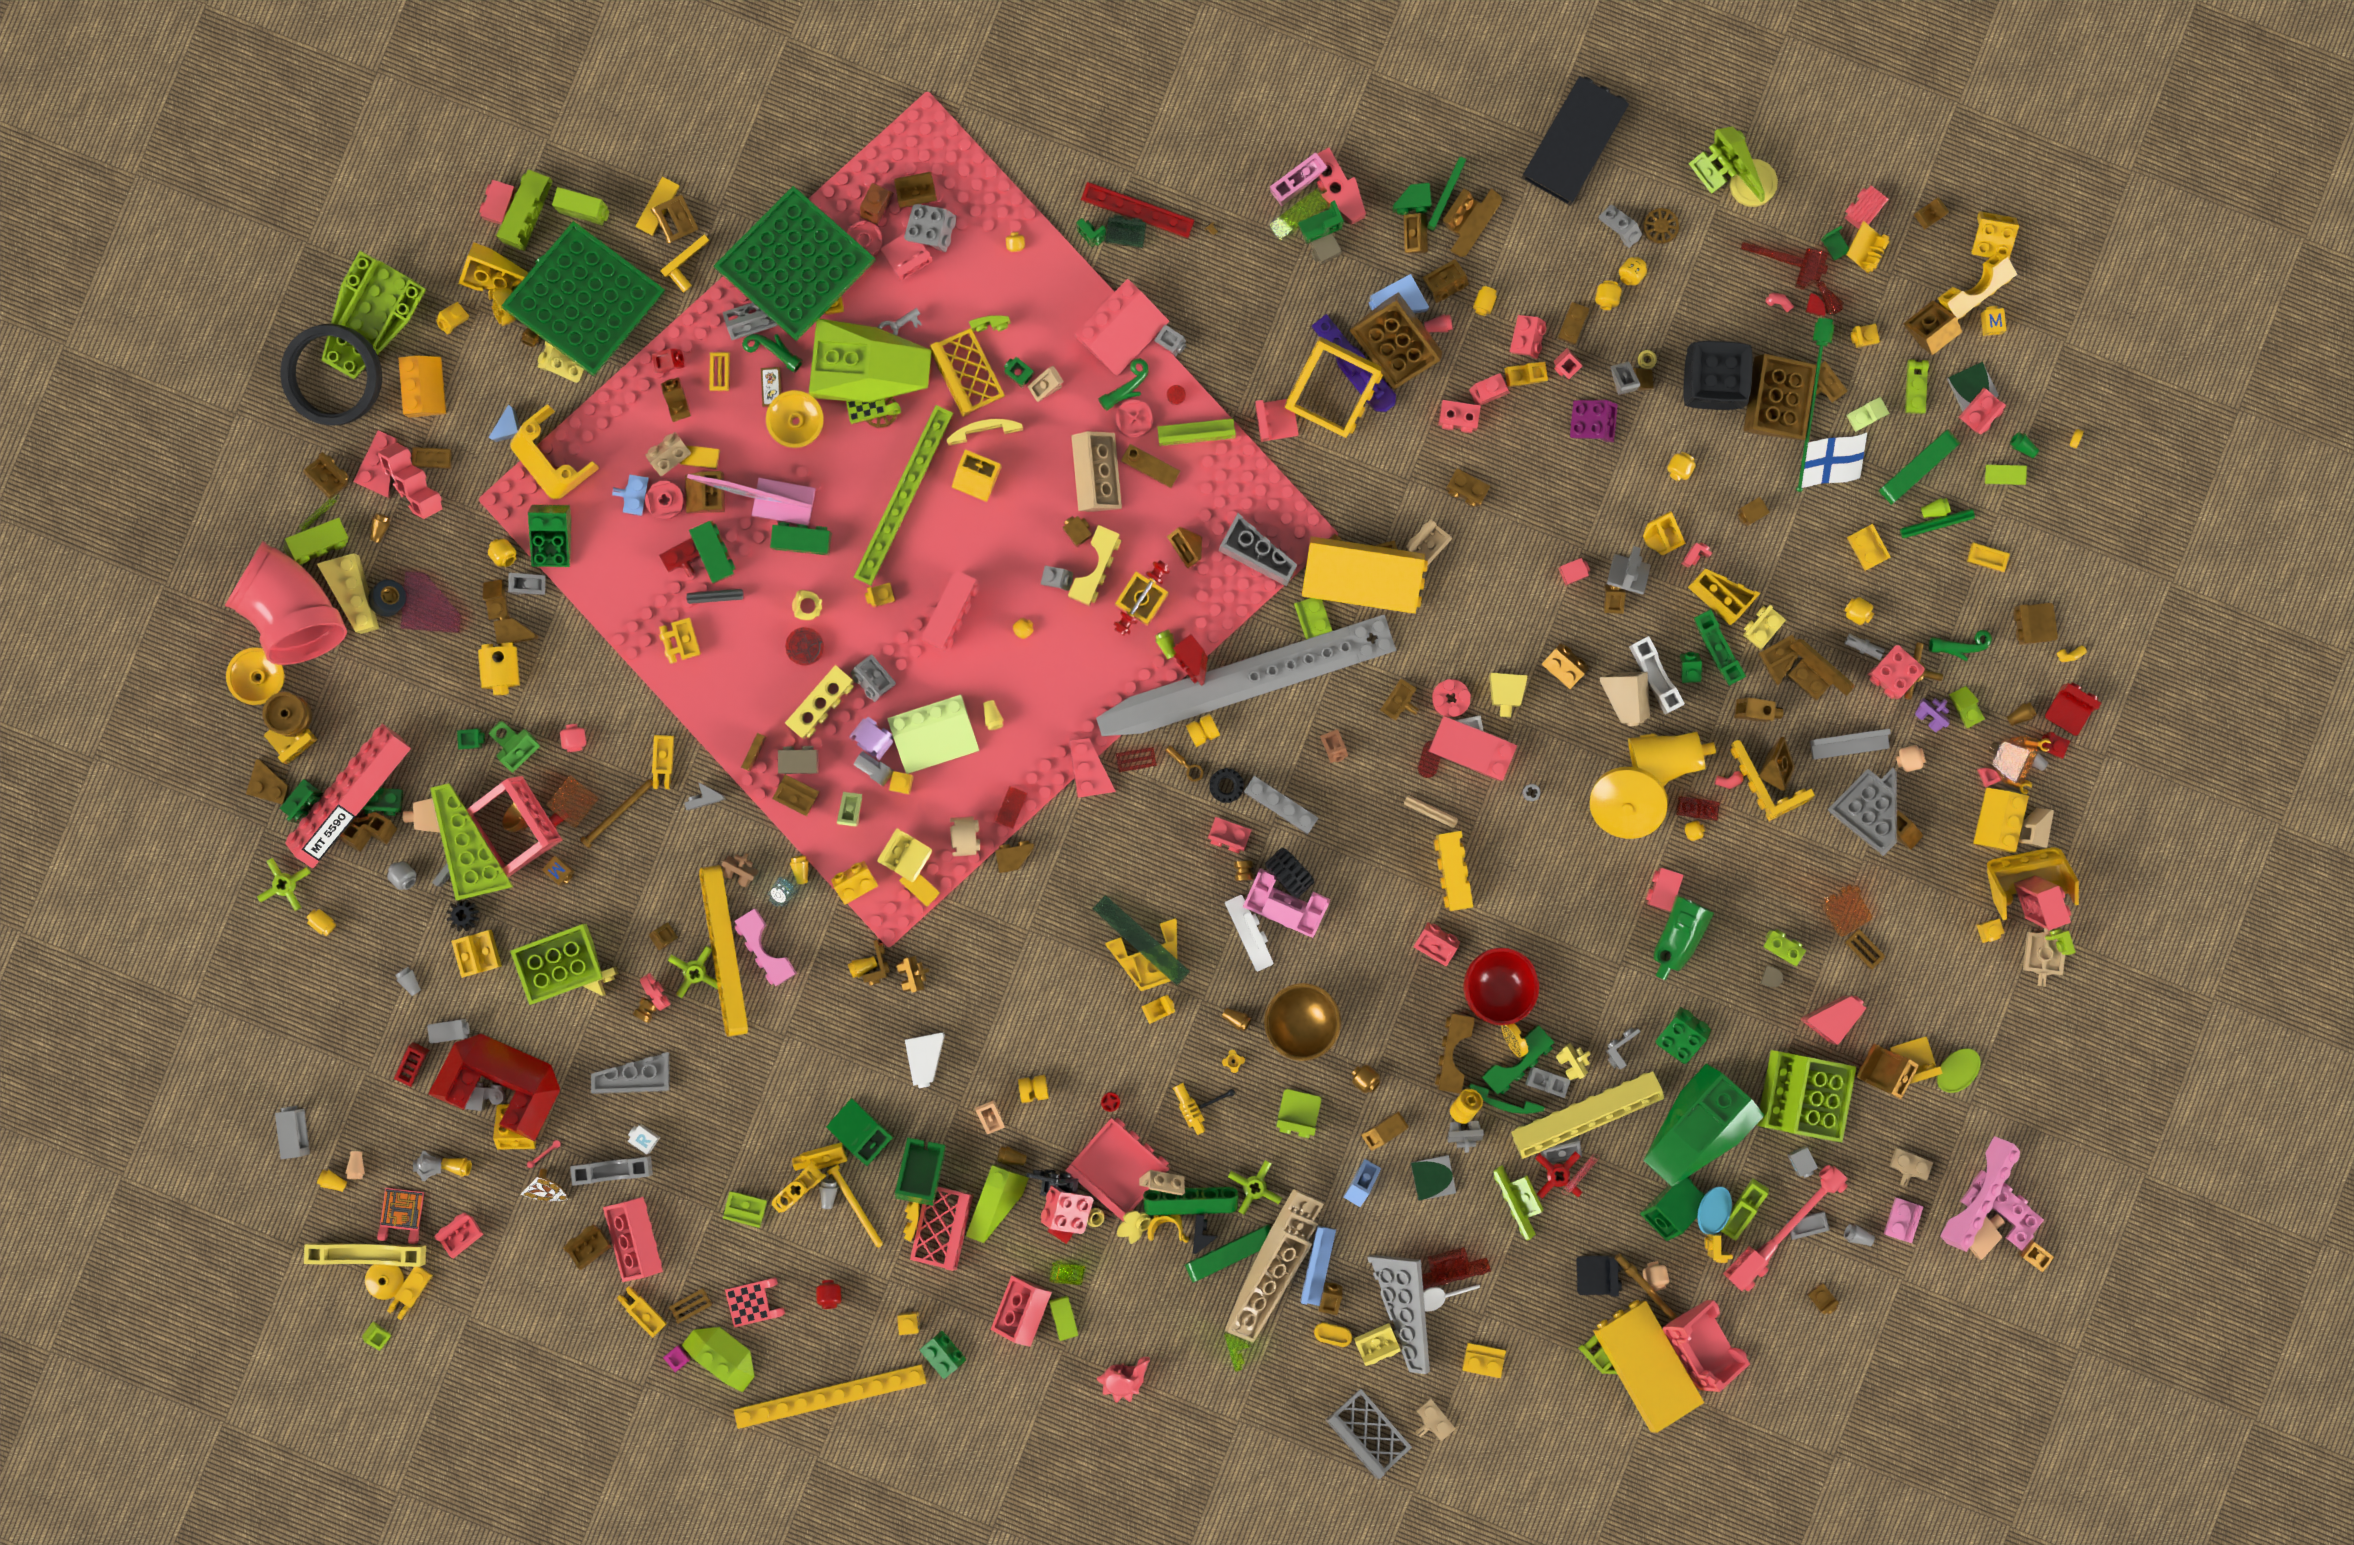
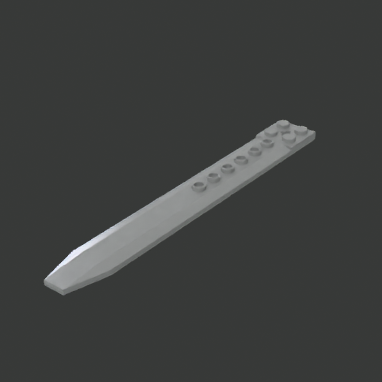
M1384 614L1206 672L1203 686L1198 682L1194 684L1190 678L1131 696L1098 716L1096 720L1102 736L1141 734L1394 652L1396 648ZM1370 633H1372L1373 636H1377L1375 644H1372L1371 641H1367V638L1369 637Z

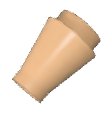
M350 1152L345 1173L347 1174V1179H363L365 1171L362 1152Z

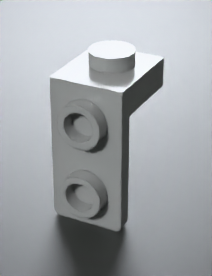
M1610 205L1599 215L1600 221L1617 232L1624 245L1628 248L1642 236L1637 222L1613 205Z
M466 1019L429 1024L427 1026L429 1042L431 1044L469 1038L470 1028Z
M1631 1027L1623 1033V1038L1620 1040L1616 1038L1607 1044L1609 1047L1605 1050L1609 1055L1607 1060L1613 1068L1617 1067L1621 1070L1627 1066L1616 1049L1640 1033L1639 1028L1633 1029Z

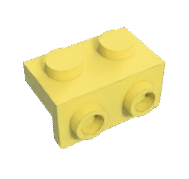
M1389 1323L1354 1338L1365 1366L1375 1364L1379 1360L1394 1356L1401 1351Z

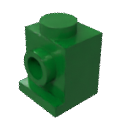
M1015 357L1014 360L1010 359L1004 366L1006 368L1004 373L1022 389L1035 374L1018 357ZM1020 369L1022 371L1021 375H1015V370Z

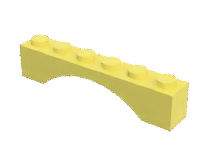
M311 1242L305 1244L304 1264H381L421 1267L426 1262V1245Z

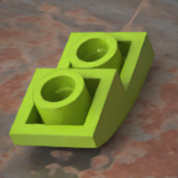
M995 315L971 320L969 324L973 332L976 330L977 332L984 331L988 328L987 325L990 324L993 331L998 330L999 332L1007 329L1011 322L1008 316Z
M1986 465L1985 484L2026 485L2027 466Z
M1068 1296L1049 1301L1059 1340L1063 1341L1078 1336Z

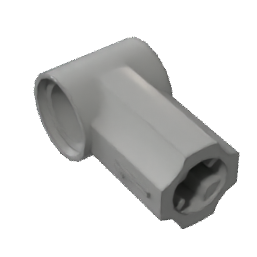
M864 751L859 754L854 762L857 768L870 775L871 779L883 787L894 771Z

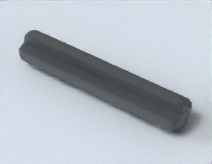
M742 589L687 593L686 598L689 604L742 600L744 593Z

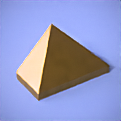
M1182 527L1177 528L1167 536L1187 569L1201 559V536Z

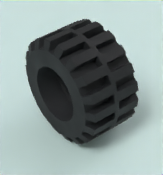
M1283 847L1265 862L1266 868L1293 897L1299 898L1315 883L1311 874Z

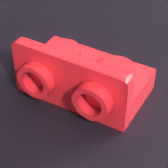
M1983 388L1958 418L1974 432L1981 435L1990 428L1993 420L2003 413L2006 404L1999 401L1987 389Z
M1215 817L1208 839L1211 840L1210 844L1219 847L1222 844L1229 846L1228 850L1239 854L1240 850H1245L1251 829Z
M1427 922L1413 947L1447 966L1457 951L1460 941L1456 936L1442 931L1436 924Z

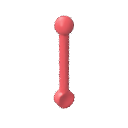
M558 1140L554 1141L553 1145L533 1161H528L527 1167L533 1168L534 1164L554 1148H559L561 1142Z

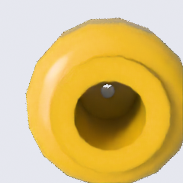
M1012 232L1010 236H1007V250L1011 252L1022 251L1025 248L1024 236L1018 235V232Z
M1020 618L1013 624V631L1019 638L1026 639L1034 631L1033 623L1029 619Z
M1692 821L1685 825V833L1688 839L1695 841L1703 838L1705 827L1699 821Z

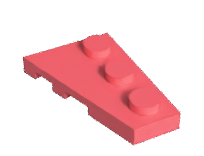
M378 430L353 482L390 498L392 476L391 474L386 475L382 469L378 452L397 443V439Z
M1087 737L1069 740L1077 797L1116 792L1090 739Z

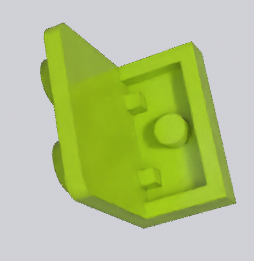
M1290 1089L1284 1090L1276 1127L1280 1128L1279 1132L1291 1134V1131L1299 1132L1298 1136L1309 1138L1310 1135L1314 1136L1321 1098Z

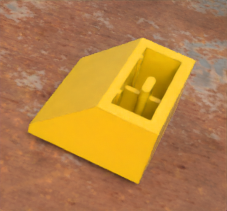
M965 449L957 467L952 488L987 502L1002 466L1000 463Z

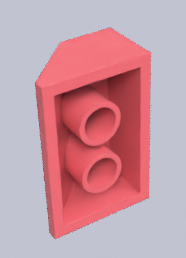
M1011 1275L991 1330L1014 1343L1031 1347L1052 1292Z

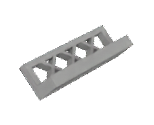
M753 302L723 312L731 340L778 326ZM753 309L756 310L755 313H752V314H749V313H748L750 310H753ZM738 315L736 319L729 321L728 317Z
M1890 729L1811 740L1812 759L1889 749L1888 735L1891 734Z

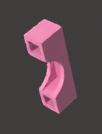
M753 909L735 920L737 924L734 926L740 936L744 935L747 940L745 942L746 947L750 952L754 951L757 958L755 961L760 968L764 967L767 972L765 976L771 985L778 986L797 974L787 957L775 958L767 954L763 949L761 935L766 927V923L757 909Z

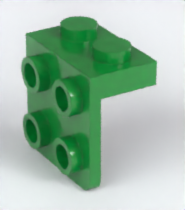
M1679 1007L1672 1021L1657 1037L1655 1043L1678 1061L1686 1064L1706 1042L1711 1028L1704 1021L1694 1017L1689 1010Z

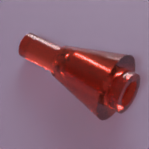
M1820 281L1816 286L1822 293L1828 314L1833 313L1835 315L1843 309L1844 302L1830 291L1823 281Z

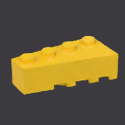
M1462 831L1436 835V840H1433L1435 851H1439L1440 858L1437 859L1438 870H1442L1443 877L1440 878L1441 888L1446 891V896L1443 897L1445 908H1449V911L1473 907L1470 883L1467 881L1468 869L1463 859L1465 858V850L1460 841Z

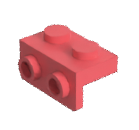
M1518 315L1510 352L1538 359L1539 353L1542 350L1543 335L1546 332V322L1539 317Z
M464 1212L456 1216L450 1224L441 1228L434 1237L442 1243L451 1258H455L484 1234L474 1218Z

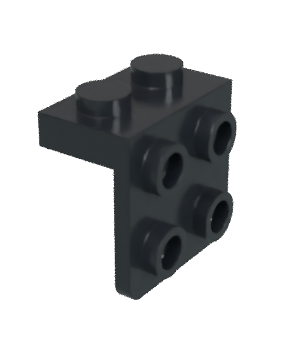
M1033 1169V1173H1026V1177L1042 1180L1041 1196L1047 1195L1051 1185L1058 1186L1065 1192L1077 1194L1079 1179L1071 1177L1070 1173L1060 1172V1174H1057L1055 1170L1044 1169V1171Z
M1615 1255L1578 1256L1576 1258L1577 1293L1579 1295L1619 1296V1292L1622 1291V1282L1618 1280V1272H1621V1265L1615 1260Z

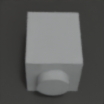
M1803 1146L1787 1154L1796 1174L1800 1177H1809L1814 1174L1813 1170L1818 1168L1808 1147Z

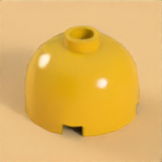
M497 287L488 291L489 300L493 299L492 311L501 326L516 321L515 317L501 307L513 292V290L507 287Z

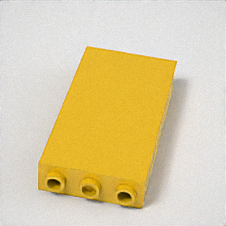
M1311 536L1302 596L1416 614V608L1421 606L1422 596H1419V591L1424 589L1425 579L1422 578V574L1427 572L1428 561L1425 560L1424 553Z
M1635 1300L1628 1305L1629 1308L1625 1311L1621 1309L1615 1312L1613 1318L1609 1321L1605 1319L1599 1322L1593 1332L1650 1432L1658 1433L1702 1405L1704 1401L1648 1303Z

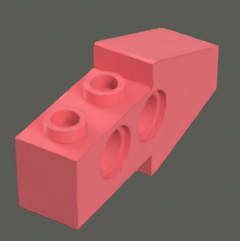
M1330 148L1319 152L1318 156L1327 166V169L1331 171L1329 176H1324L1321 173L1317 177L1318 181L1316 183L1320 191L1325 192L1321 194L1320 200L1328 207L1335 200L1342 218L1351 225L1365 218L1366 212L1355 177L1349 180L1346 179ZM1338 185L1341 190L1338 193H1334L1330 187Z

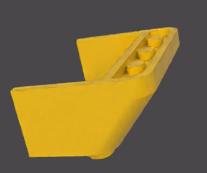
M547 404L522 424L512 438L510 446L550 498L558 500L600 468L593 461L578 473L570 465H562L557 470L552 467L533 442L540 435L541 427L539 424L555 413V410Z
M2051 847L1992 859L1987 863V874L1993 902L2003 920H2007V906L2013 902L2012 894H2017L2014 883L2034 875L2062 887L2064 893L2069 894L2074 905H2079V881L2063 851L2059 848Z

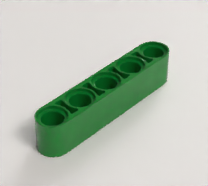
M1947 429L1878 491L1892 505L1960 444L1959 440Z
M1233 1187L1185 1188L1183 1195L1149 1189L1143 1194L1144 1212L1148 1215L1233 1213L1238 1209V1191Z
M1270 1224L1262 1226L1186 1263L1184 1266L1192 1283L1259 1252L1271 1230Z

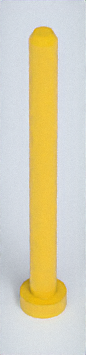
M839 1165L833 1166L827 1170L828 1175L832 1174L875 1246L881 1247L883 1242L840 1174Z

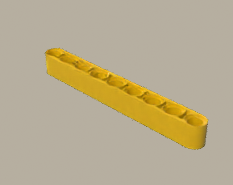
M720 865L702 867L699 869V877L710 944L713 949L712 956L725 1033L727 1037L747 1034L748 1024L722 869Z

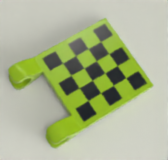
M885 399L873 402L846 401L851 424L901 413V408L897 402L886 406Z

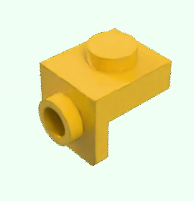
M456 302L440 311L436 322L438 327L449 335L454 327L468 320L469 315Z
M1168 995L1142 1006L1149 1024L1175 1012L1174 1003Z

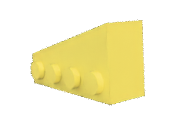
M352 553L317 563L355 632L363 634L379 629L375 612L371 609L368 602L369 589L360 556Z

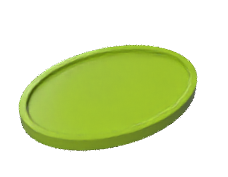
M1960 1049L1950 1054L1940 1065L1943 1074L1937 1075L1939 1088L1944 1092L1955 1093L1968 1087L1980 1070L1981 1061L1978 1053L1972 1049Z

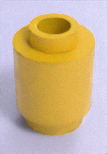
M1482 286V289L1478 291L1473 305L1476 314L1481 316L1491 314L1497 298V291L1495 289Z
M313 909L307 916V924L326 937L336 927L334 920L321 909L317 911Z

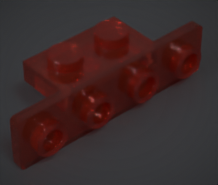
M1465 1247L1428 1256L1431 1272L1422 1274L1423 1290L1491 1272L1487 1258L1468 1262Z

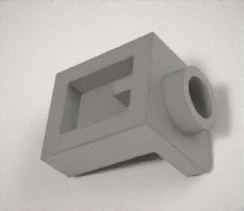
M1164 325L1154 340L1170 351L1175 357L1178 353H1182L1186 347L1184 336L1167 325Z

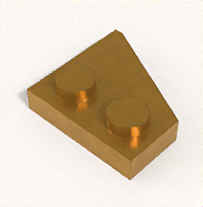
M1793 634L1758 653L1776 686L1781 683L1799 656L1789 647L1796 641Z
M256 759L246 794L283 804L286 801L290 786L281 780L273 770H270L262 760Z

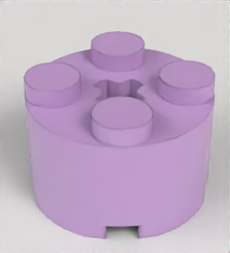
M870 717L863 718L849 738L852 741L856 740L860 748L873 757L876 755L877 760H880L893 744L892 734L884 728L880 730L876 725L877 723Z

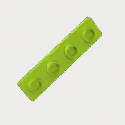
M1503 1165L1493 1171L1494 1179L1500 1185L1503 1198L1508 1202L1511 1214L1519 1224L1521 1235L1528 1241L1536 1235L1528 1218L1543 1212L1544 1209L1528 1176L1510 1182Z

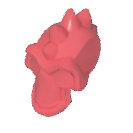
M1140 1358L1136 1366H1124L1123 1363L1121 1365H1111L1104 1374L1097 1377V1381L1103 1385V1395L1112 1394L1116 1403L1122 1397L1131 1402L1133 1394H1139V1388L1144 1383V1374L1150 1358Z

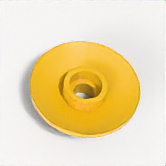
M373 1264L365 1276V1285L368 1292L373 1297L381 1300L395 1297L404 1283L403 1273L395 1265ZM380 1278H385L386 1283L384 1285L380 1283Z

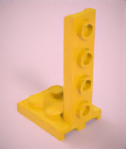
M1736 740L1731 744V754L1734 759L1738 758L1741 764L1739 766L1743 776L1747 775L1750 781L1748 786L1752 793L1755 792L1759 798L1757 803L1761 810H1765L1768 821L1811 801L1815 796L1812 789L1806 791L1804 788L1794 793L1793 798L1788 799V797H1785L1774 805L1762 780L1758 777L1759 775L1742 742Z

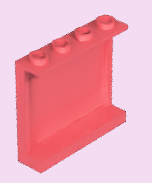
M1111 1117L1065 1171L1070 1173L1073 1178L1079 1179L1078 1182L1124 1222L1123 1216L1133 1211L1143 1199L1144 1192L1149 1190V1187L1139 1186V1178L1149 1170L1166 1173L1170 1168L1167 1166L1169 1162L1162 1156L1158 1158L1153 1154L1155 1150L1147 1143L1143 1145L1138 1141L1140 1137L1134 1131L1128 1132L1124 1128L1126 1125L1118 1117L1116 1119Z

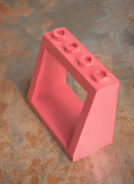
M523 776L506 779L467 809L507 877H510L563 841ZM506 791L538 840L535 845L507 866L474 816L476 812Z

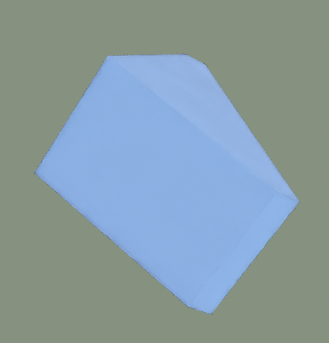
M507 406L489 436L491 440L498 442L515 436L520 426L516 410L513 407Z

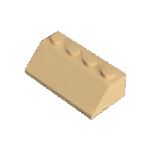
M1087 431L1071 435L1078 511L1094 512L1122 509L1115 433Z

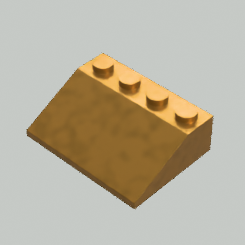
M1399 292L1382 302L1349 330L1373 363L1381 366V373L1394 390L1441 360L1442 350Z
M1768 354L1755 356L1751 392L1747 404L1743 431L1758 435L1805 440L1817 365Z

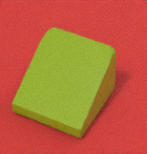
M372 1322L362 1335L365 1343L380 1351L392 1335L377 1323Z

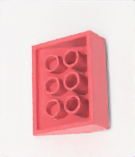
M1127 279L1075 333V338L1114 375L1118 376L1154 339L1164 325L1169 323V320Z

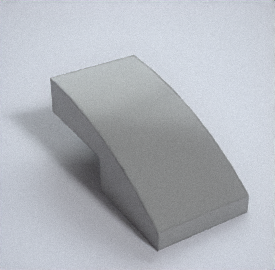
M1532 1067L1525 1085L1565 1098L1571 1080Z

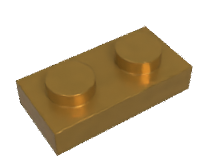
M1571 302L1557 338L1575 345L1589 308Z

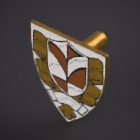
M540 1169L539 1176L537 1175L520 1192L522 1196L540 1201L558 1202L569 1200L567 1193L558 1183L546 1178V1169Z

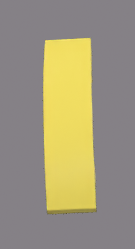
M1006 419L982 420L957 430L947 439V443L949 446L967 442L966 434L1003 427L1005 434L1023 431V426L1021 423Z

